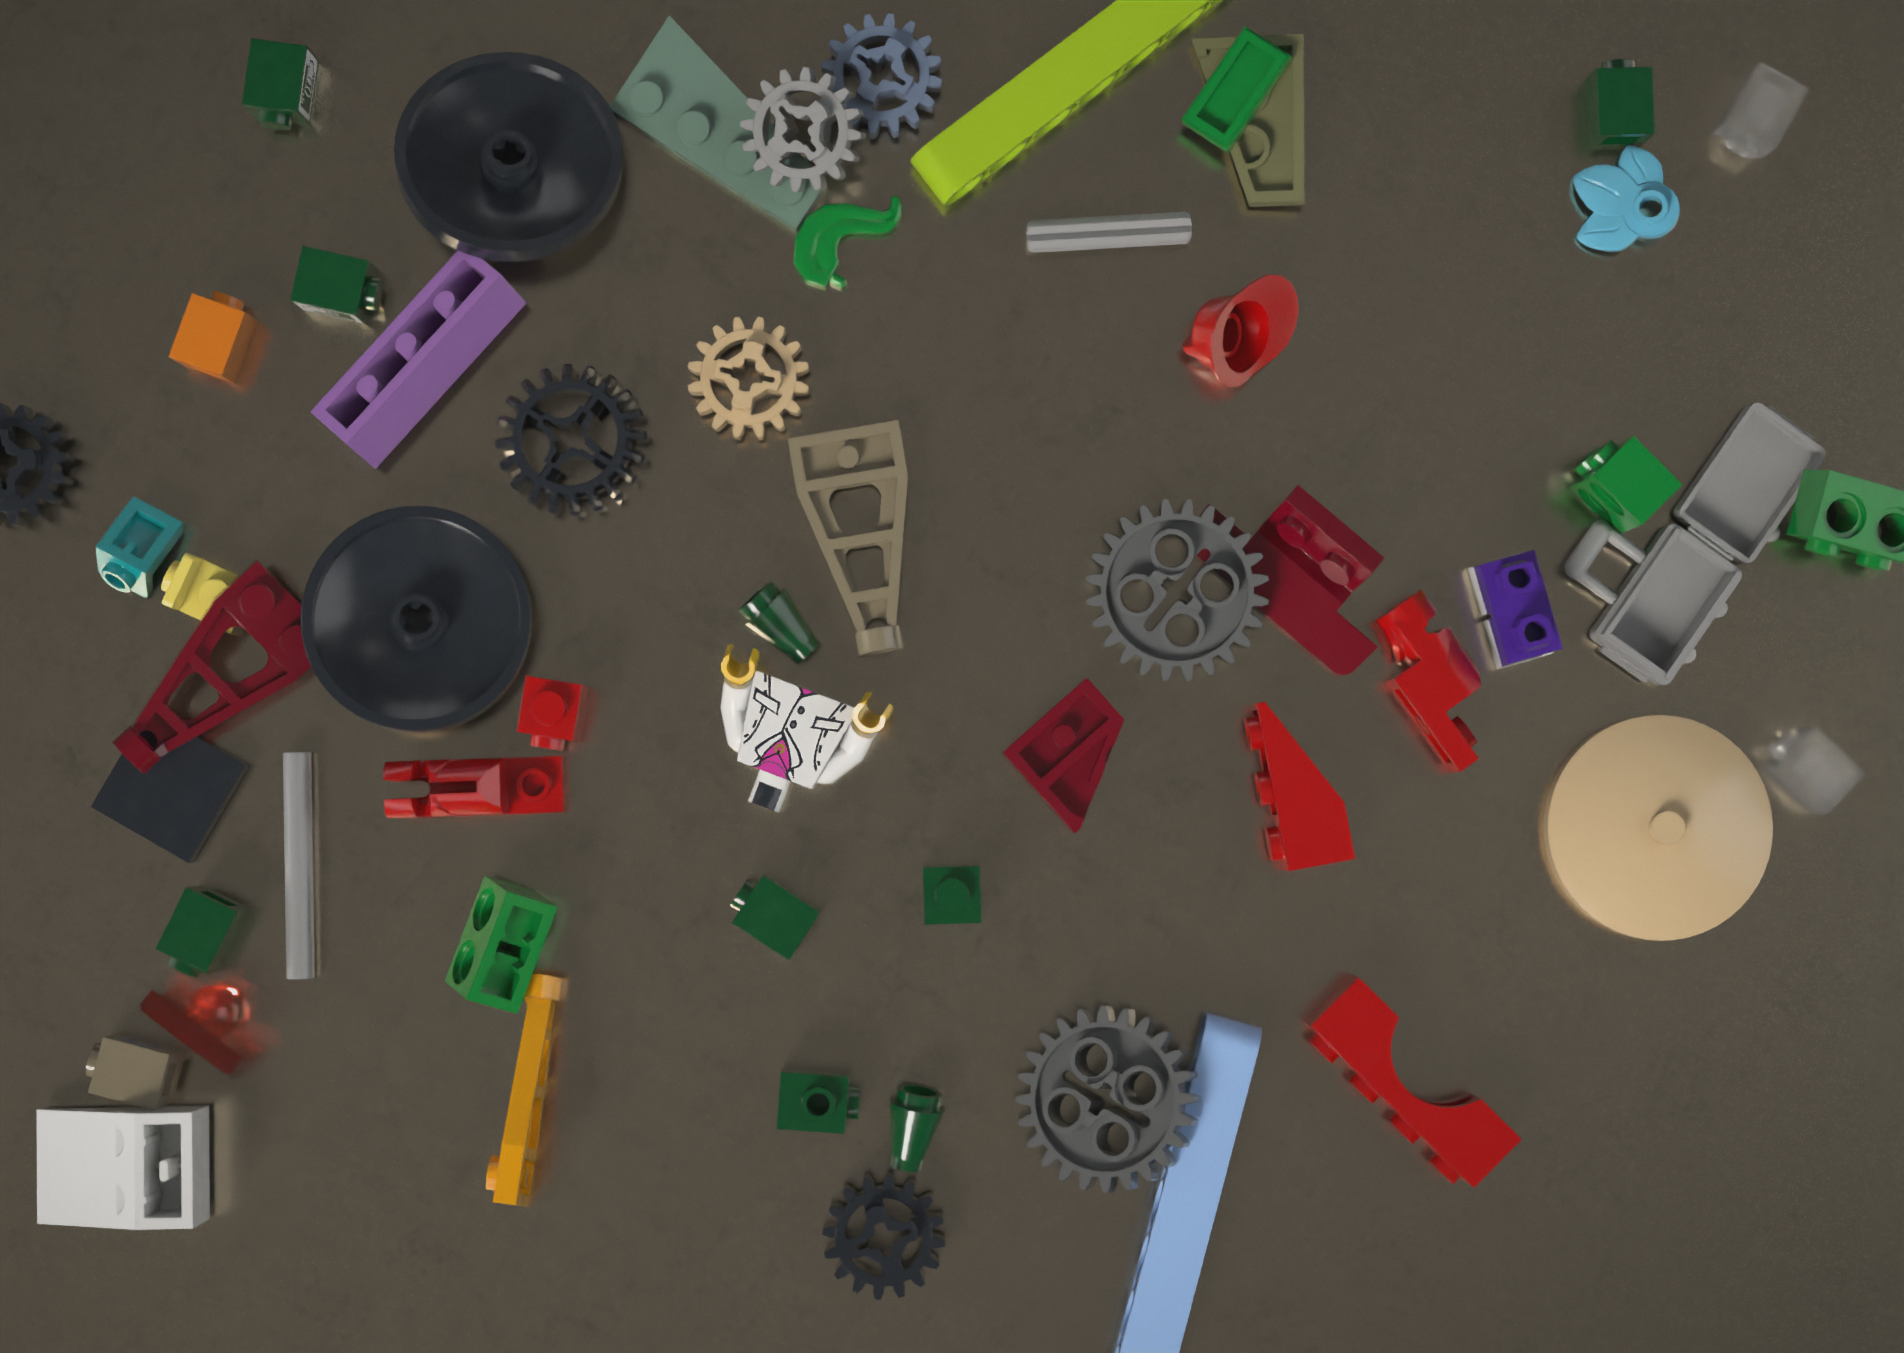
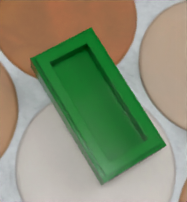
M1244 26L1181 119L1183 125L1229 154L1293 61L1292 56Z

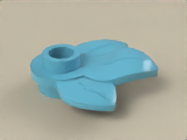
M1628 145L1621 154L1618 167L1608 164L1594 165L1583 169L1573 177L1574 186L1579 197L1587 208L1593 211V214L1583 224L1577 235V240L1586 247L1607 252L1621 251L1630 246L1639 237L1654 239L1666 235L1678 222L1680 216L1678 197L1671 188L1663 184V170L1659 160L1645 149ZM1648 201H1656L1662 206L1661 212L1654 217L1644 216L1640 209Z

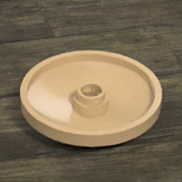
M1651 715L1613 723L1592 734L1574 749L1566 758L1552 782L1544 811L1543 830L1546 853L1551 869L1559 885L1576 907L1598 924L1614 932L1645 940L1664 941L1683 939L1704 933L1730 918L1744 905L1758 886L1765 872L1772 847L1773 821L1770 801L1757 770L1748 757L1730 739L1705 724L1691 719L1668 715Z

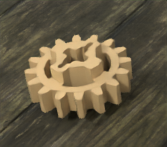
M735 317L733 320L734 331L728 334L718 325L714 326L712 329L717 341L713 345L699 341L696 345L704 356L703 362L693 361L688 364L689 371L700 376V381L688 385L689 393L695 396L704 395L705 397L696 407L700 416H704L714 411L716 415L712 423L713 429L719 432L727 423L732 424L733 436L737 440L742 439L746 428H753L758 440H763L765 437L764 426L770 423L780 432L784 431L785 425L781 416L788 412L799 417L801 409L793 399L795 395L807 396L810 391L808 385L797 381V377L810 372L808 362L793 361V358L802 350L801 345L798 341H795L785 346L782 342L784 341L786 330L781 325L775 328L771 334L766 333L765 321L761 317H757L752 329H745L740 317ZM744 343L742 351L728 361L719 359L728 349ZM767 347L772 349L782 359L787 374L770 369L765 361ZM748 366H754L759 378L766 381L753 383L750 391H743L740 381L732 376L736 377V374L745 375L748 371ZM712 383L729 389L733 395L731 411L716 399ZM769 397L780 398L770 409L754 415L756 405Z

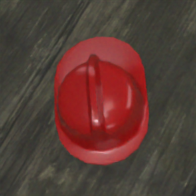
M1266 274L1251 282L1235 295L1210 299L1201 306L1196 314L1192 326V334L1182 344L1184 352L1196 357L1198 362L1213 371L1217 380L1225 387H1239L1248 381L1254 373L1277 357L1288 345L1295 331L1299 313L1298 296L1292 283L1282 275Z

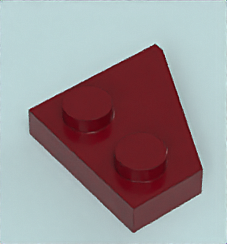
M1086 678L1002 753L1075 834L1082 828L1085 816L1125 719L1093 683Z

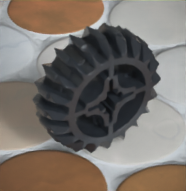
M572 364L563 365L562 381L556 382L555 376L549 368L542 369L541 378L545 384L543 388L538 390L529 379H525L521 386L530 397L524 403L512 395L507 398L506 403L518 412L516 419L508 416H500L498 418L497 424L505 430L513 431L512 437L496 439L495 446L502 451H514L513 455L504 458L499 463L500 468L504 472H513L521 469V472L513 478L510 485L515 491L519 492L533 484L527 497V502L533 506L540 504L546 495L549 494L547 503L549 513L558 515L562 510L564 499H567L571 515L580 517L583 512L582 499L588 498L593 510L599 513L604 510V503L599 495L606 490L616 502L623 499L624 496L621 490L614 485L620 477L631 485H635L638 482V477L632 471L626 469L628 461L638 465L646 464L647 456L640 451L632 450V444L648 442L649 434L644 430H631L630 428L645 419L644 412L640 408L623 411L631 404L634 395L629 389H626L612 397L611 395L616 389L618 381L611 374L603 378L597 387L595 386L597 370L592 366H587L584 369L580 381H576V372ZM563 398H589L585 406L579 405L577 410L566 418H557L547 412H543L548 405ZM604 407L612 414L617 429V445L613 456L605 452L595 442V431L600 423L598 417ZM532 425L546 434L550 441V449L544 459L547 464L540 474L531 461L528 448ZM554 426L563 433L567 431L571 434H575L579 428H584L585 432L579 434V436L585 441L584 444L595 454L591 455L582 448L578 450L574 447H570L566 453L561 452L560 449L566 445L560 440L561 437L550 427ZM578 463H589L603 470L595 478L581 484L562 485L556 483L561 474L566 475L568 470Z

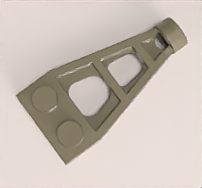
M899 420L788 438L796 492L857 630L855 637L858 655H876L903 649L900 627L897 625L908 472ZM871 484L881 494L880 518L877 526L869 533L849 535L843 532L838 526L830 508V496L835 490ZM877 545L881 547L884 554V582L879 588L859 590L852 582L846 562V554L852 549ZM875 618L884 620L888 625L866 630L867 623Z

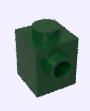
M783 1067L780 1073L776 1129L845 1134L847 1120L858 1121L861 1086H850L851 1072Z

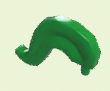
M892 196L889 209L883 211L848 203L824 204L808 215L795 237L793 262L805 282L826 289L829 282L839 288H844L847 284L846 279L835 273L839 266L837 253L841 239L848 235L878 236L889 234L898 226L902 217L903 208L900 197Z

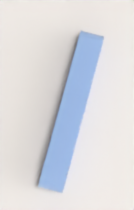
M1206 1013L1203 1018L1189 1071L1197 1072L1198 1076L1185 1084V1092L1201 1096V1101L1185 1105V1112L1198 1119V1125L1181 1126L1179 1132L1190 1142L1189 1147L1181 1148L1171 1145L1169 1148L1177 1164L1172 1167L1163 1166L1114 1353H1179L1255 1067L1262 1037V1027Z

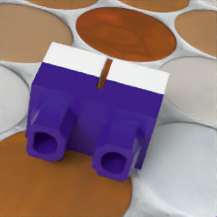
M1535 550L1514 554L1467 568L1480 615L1491 614V619L1483 621L1496 670L1554 653V651L1563 649Z

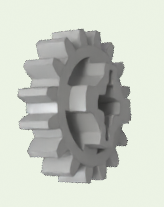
M803 67L798 81H796L791 70H780L781 85L777 87L772 82L763 80L760 86L766 95L764 99L748 98L746 104L756 114L754 119L742 120L740 127L753 131L754 139L747 141L742 147L744 151L759 152L760 157L753 165V169L756 172H763L770 168L773 169L770 184L781 186L790 177L792 191L803 192L807 179H810L814 189L821 191L826 189V174L837 180H843L846 177L840 165L843 160L858 162L860 157L855 151L850 149L851 142L865 140L866 134L859 130H854L852 122L864 115L863 110L847 108L846 103L854 93L849 88H843L834 92L833 88L836 77L832 74L826 73L816 83L815 71L812 68ZM798 92H813L822 98L819 101L815 100L810 106L804 107L790 95ZM771 114H773L776 118L775 134L769 140L768 125ZM792 115L801 120H812L813 124L807 131L811 136L810 141L813 145L808 141L795 140L793 138L799 129L794 123L796 119ZM837 120L838 139L835 147H833L830 143L831 124ZM797 153H804L816 166L797 169L784 162L787 159H792Z

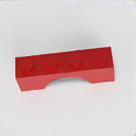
M1350 974L1304 1021L1314 1031L1308 1042L1331 1064L1340 1057L1355 1072L1348 1079L1351 1085L1371 1104L1380 1097L1395 1112L1388 1121L1412 1145L1421 1138L1435 1152L1428 1161L1451 1184L1454 1185L1461 1178L1464 1182L1475 1188L1522 1139L1481 1098L1472 1093L1445 1102L1423 1100L1410 1093L1396 1074L1391 1054L1392 1038L1400 1017L1359 977Z

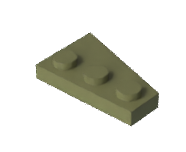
M1260 35L1290 54L1293 61L1231 150V155L1249 207L1306 205L1304 35ZM1237 37L1191 38L1206 82Z

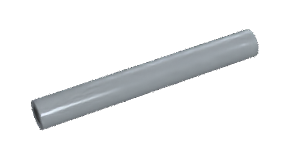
M312 752L283 753L286 979L315 978Z

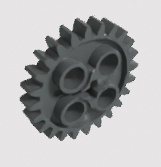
M1187 498L1183 505L1181 513H1174L1169 499H1163L1161 515L1155 517L1145 504L1141 505L1140 516L1142 522L1136 525L1126 516L1121 517L1120 523L1125 535L1120 538L1115 534L1106 532L1103 537L1112 548L1111 553L1094 552L1092 558L1104 567L1103 573H1094L1086 576V581L1101 587V593L1087 598L1086 604L1102 606L1104 611L1103 614L1092 622L1093 627L1109 625L1112 632L1108 635L1103 645L1110 647L1121 642L1126 646L1120 658L1122 664L1129 661L1134 655L1141 657L1140 674L1145 675L1150 670L1153 663L1161 665L1163 681H1168L1173 666H1181L1186 681L1192 680L1193 666L1201 663L1209 675H1213V657L1220 655L1228 663H1234V655L1229 646L1233 642L1247 648L1251 646V641L1242 631L1245 625L1251 627H1262L1263 621L1251 613L1253 606L1268 605L1269 602L1267 597L1254 593V586L1269 581L1268 575L1252 573L1251 566L1258 563L1263 558L1261 552L1245 554L1242 548L1248 543L1252 535L1250 532H1246L1234 538L1229 533L1235 521V517L1232 515L1219 525L1213 522L1215 505L1210 504L1201 517L1194 515L1193 502L1189 498ZM1168 534H1176L1182 537L1187 542L1189 548L1186 560L1176 566L1162 563L1156 553V545L1159 539ZM1208 549L1211 553L1210 557L1192 578L1187 587V591L1192 595V598L1188 602L1181 598L1175 600L1157 626L1151 631L1147 630L1144 626L1145 622L1165 598L1168 591L1167 587L1162 584L1163 580L1167 577L1174 581L1178 580L1200 550ZM1222 569L1231 575L1234 587L1231 594L1226 598L1213 600L1202 592L1200 586L1201 579L1209 570ZM1141 579L1148 582L1152 587L1154 600L1148 608L1133 610L1124 603L1122 589L1128 581ZM1188 614L1197 621L1199 633L1192 642L1178 644L1168 636L1166 625L1168 620L1174 615Z
M1100 1006L1097 1022L1089 1009L1077 1010V1027L1068 1018L1057 1019V1026L1061 1036L1057 1037L1051 1033L1041 1032L1039 1037L1047 1050L1044 1053L1027 1051L1026 1057L1036 1066L1034 1073H1018L1017 1078L1031 1086L1030 1093L1015 1097V1102L1028 1105L1031 1110V1114L1018 1121L1019 1126H1035L1037 1131L1028 1141V1148L1045 1146L1048 1150L1040 1164L1043 1167H1048L1061 1162L1062 1166L1059 1172V1180L1070 1181L1080 1172L1079 1185L1081 1190L1092 1189L1099 1177L1103 1193L1115 1192L1118 1176L1126 1190L1137 1189L1138 1171L1148 1182L1159 1179L1155 1162L1157 1161L1166 1167L1175 1166L1177 1164L1176 1159L1169 1150L1171 1145L1181 1148L1189 1147L1190 1145L1189 1140L1179 1132L1181 1126L1198 1125L1199 1120L1185 1112V1105L1201 1101V1096L1185 1092L1184 1084L1198 1076L1197 1072L1180 1071L1178 1066L1187 1057L1188 1051L1179 1049L1170 1052L1167 1049L1174 1037L1172 1031H1163L1153 1036L1156 1019L1146 1016L1135 1026L1136 1017L1134 1009L1123 1008L1116 1021L1112 1006ZM1096 1044H1099L1107 1054L1106 1068L1099 1075H1094L1089 1070L1086 1060L1088 1051ZM1066 1072H1073L1075 1076L1094 1089H1112L1110 1097L1114 1101L1146 1115L1150 1119V1125L1144 1127L1122 1109H1103L1105 1105L1104 1099L1095 1093L1068 1082L1065 1078ZM1144 1072L1151 1075L1156 1083L1155 1096L1147 1104L1142 1103L1137 1098L1134 1090L1136 1079ZM1069 1094L1078 1100L1081 1111L1079 1119L1073 1125L1067 1124L1060 1114L1061 1102ZM1117 1122L1121 1123L1129 1134L1128 1146L1121 1154L1113 1151L1108 1143L1109 1129Z

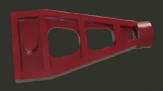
M257 559L213 599L133 724L128 726L112 741L116 748L143 774H146L168 752L290 685L311 667L301 633L302 605ZM231 627L245 629L267 652L266 665L261 670L237 682L222 679L213 670L210 663L212 650L224 632ZM199 673L218 692V699L213 705L193 719H182L170 708V697L188 675ZM148 730L156 735L157 745L155 747L140 734L142 731Z

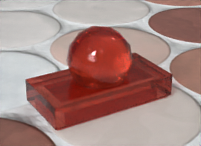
M216 985L199 988L188 997L183 1012L154 990H151L139 1005L141 1007L140 1010L146 1016L231 1080L233 1078L237 1079L249 1064L243 1057L220 1041V1039L226 1038L235 1030L240 1020L241 1009L238 999L230 990Z

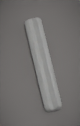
M1187 212L1031 220L1026 227L1027 247L1032 253L1187 244L1192 237V223Z

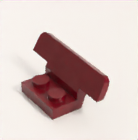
M1297 485L1242 548L1245 554L1252 552L1262 553L1263 558L1251 566L1252 573L1267 574L1269 581L1254 586V593L1269 599L1268 605L1256 607L1334 673L1347 675L1359 667L1378 646L1340 615L1337 610L1351 593L1376 570L1385 557L1301 486ZM1208 504V505L1204 508V510L1202 511V513L1199 515L1200 517L1202 516L1203 512L1205 511V509H1206L1210 504ZM1215 509L1213 522L1219 525L1226 517ZM1233 524L1229 533L1235 538L1244 532ZM1204 548L1200 550L1197 557L1205 563L1211 553L1208 549ZM1213 569L1234 587L1233 579L1227 571Z

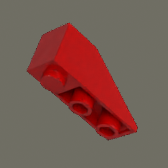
M1259 702L1252 704L1253 716L1244 717V725L1250 750L1259 749L1263 771L1255 773V784L1260 805H1270L1274 827L1265 828V836L1271 861L1280 860L1282 870L1293 871L1356 859L1345 802L1267 703Z

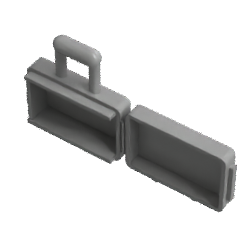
M1758 402L1749 404L1741 411L1674 509V517L1688 527L1687 531L1677 524L1665 525L1658 531L1647 549L1643 550L1604 520L1595 521L1590 526L1566 561L1564 569L1568 577L1575 579L1609 603L1590 631V638L1601 646L1599 651L1643 683L1649 680L1655 685L1669 684L1683 663L1688 664L1695 659L1696 650L1694 647L1714 618L1723 617L1727 613L1728 606L1726 601L1742 578L1741 570L1730 563V561L1734 560L1739 564L1751 563L1756 559L1767 542H1774L1779 538L1780 528L1778 525L1796 500L1804 469L1817 470L1824 460L1826 452L1822 446L1813 441L1815 437L1772 406L1766 407ZM1607 541L1637 562L1617 592L1587 571Z

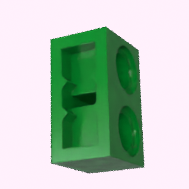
M1633 435L1618 444L1610 439L1602 447L1597 446L1574 468L1580 477L1569 489L1600 520L1608 522L1615 530L1624 533L1643 525L1683 484Z
M1804 469L1786 535L1807 540L1806 551L1839 558L1840 551L1844 550L1857 554L1855 562L1857 565L1889 572L1891 563L1904 564V491L1832 470ZM1834 503L1837 509V519L1835 524L1830 527L1826 515L1829 506ZM1884 517L1887 523V533L1881 541L1878 537L1877 529L1880 520Z
M484 875L445 982L466 1000L518 1014L558 907L535 890Z

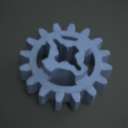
M890 13L887 14L883 26H875V22L870 14L864 15V29L861 31H857L849 23L844 25V34L847 41L843 44L836 40H830L828 48L836 60L822 61L821 70L823 74L828 73L836 77L833 88L834 92L846 88L844 83L845 69L850 71L851 76L859 80L860 86L856 91L855 98L851 97L846 103L848 109L857 108L863 110L864 115L852 122L853 129L856 130L862 122L868 124L870 138L876 139L880 126H888L893 138L899 137V123L906 121L914 129L918 128L920 120L917 110L921 109L932 113L935 109V102L927 93L940 92L942 88V79L929 75L941 68L940 56H926L932 47L930 36L922 37L916 41L914 39L915 23L910 20L904 25L902 30L895 28L894 14ZM886 42L881 47L868 50L864 48V46L871 43ZM909 54L915 60L919 70L918 83L914 82V78L905 73L904 70ZM885 67L890 68L892 82L883 79L878 86L872 83L871 71L881 73ZM895 102L901 105L892 110L877 111L879 106Z

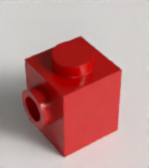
M526 676L516 732L531 734L529 746L563 751L565 740L581 743L590 687Z

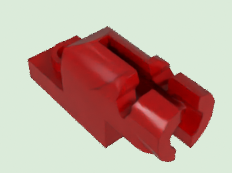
M1420 589L1375 621L1383 631L1396 661L1399 663L1403 660L1407 667L1387 680L1386 683L1450 772H1461L1479 759L1471 748L1477 744V740L1460 717L1456 716L1451 720L1446 712L1482 686L1477 665L1450 627H1444L1432 633L1426 632L1425 628L1428 626L1429 620L1437 614V610L1423 590Z
M565 756L391 761L384 764L383 780H390L391 782L425 781L429 787V794L425 797L383 799L387 818L566 812Z

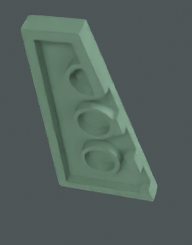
M669 15L611 103L610 108L614 116L793 231L798 232L805 218L810 214L825 189L821 191L815 190L810 179H807L803 192H793L790 185V177L781 186H774L770 184L772 168L763 172H756L753 169V165L760 157L759 152L743 150L742 145L754 139L753 131L740 127V123L742 120L754 119L756 112L746 104L748 98ZM769 122L768 137L770 140L774 137L775 127ZM800 153L784 162L797 169L812 167Z

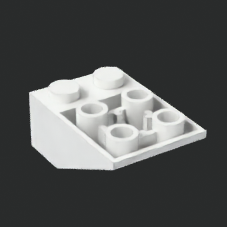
M209 1105L164 1106L156 1110L143 1107L37 1109V1224L129 1230L193 1229L210 1219Z

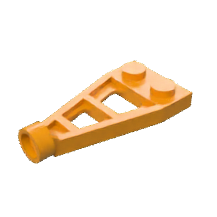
M533 973L524 996L527 1009L500 1156L491 1155L486 1175V1190L494 1191L493 1202L524 1207H529L555 1004L560 1001L562 978Z

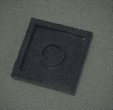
M144 730L140 733L153 747L157 745V737L153 732ZM200 736L189 740L162 756V759L146 774L139 771L121 754L91 807L185 862L193 863L250 765Z

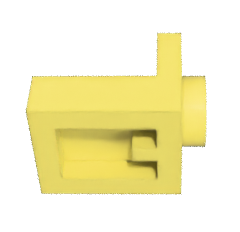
M185 553L181 561L175 560L170 565L163 578L161 590L166 593L162 604L200 620L213 599L238 574L201 557ZM231 627L225 632L236 635L239 627Z

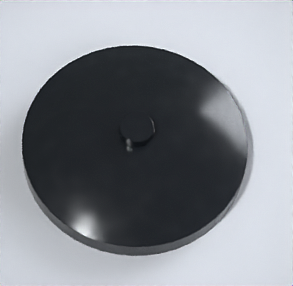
M493 52L469 57L447 66L429 78L415 92L403 110L397 126L394 156L396 175L403 198L412 214L428 232L441 242L465 254L492 261L518 262L544 258L568 249L585 238L601 223L613 205L620 187L623 147L619 126L610 106L600 92L580 74L563 64L538 55L519 52Z
M418 505L391 508L374 513L348 527L332 541L317 560L310 573L302 599L301 633L303 645L309 663L323 687L339 704L358 718L372 725L397 732L431 733L459 726L485 712L503 696L516 679L523 666L531 639L532 607L529 592L519 566L509 550L494 534L478 522L462 514L438 507Z

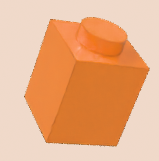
M214 290L210 299L192 293L168 357L181 365L235 384L258 321L243 311L245 302Z

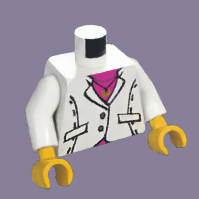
M729 644L721 663L724 683L720 709L727 744L734 751L738 752L737 761L760 769L748 801L780 813L791 781L814 789L817 783L833 784L861 763L877 732L884 727L893 713L894 708L890 703L882 715L872 713L867 707V701L872 695L871 692H866L854 708L762 672H755L760 657L759 651L755 648L752 649L748 663H739L732 656L734 644Z

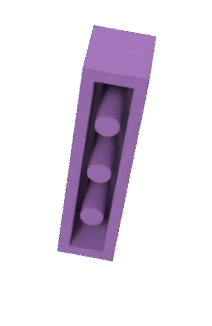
M457 251L312 409L311 413L376 469L524 307L526 302L505 278L483 259Z

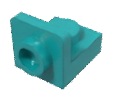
M133 496L96 545L98 572L103 580L118 591L128 593L131 590L147 598L153 590L152 575L183 534V522Z

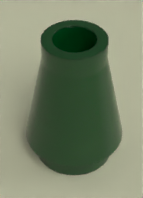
M772 581L761 587L738 610L747 620L744 623L745 627L787 655L796 665L803 661L820 644V641L812 633L786 588L779 589Z
M918 1084L898 1085L896 1096L890 1098L891 1154L889 1165L905 1172L922 1171L924 1158L945 1112V1108L941 1105L942 1093L940 1091Z

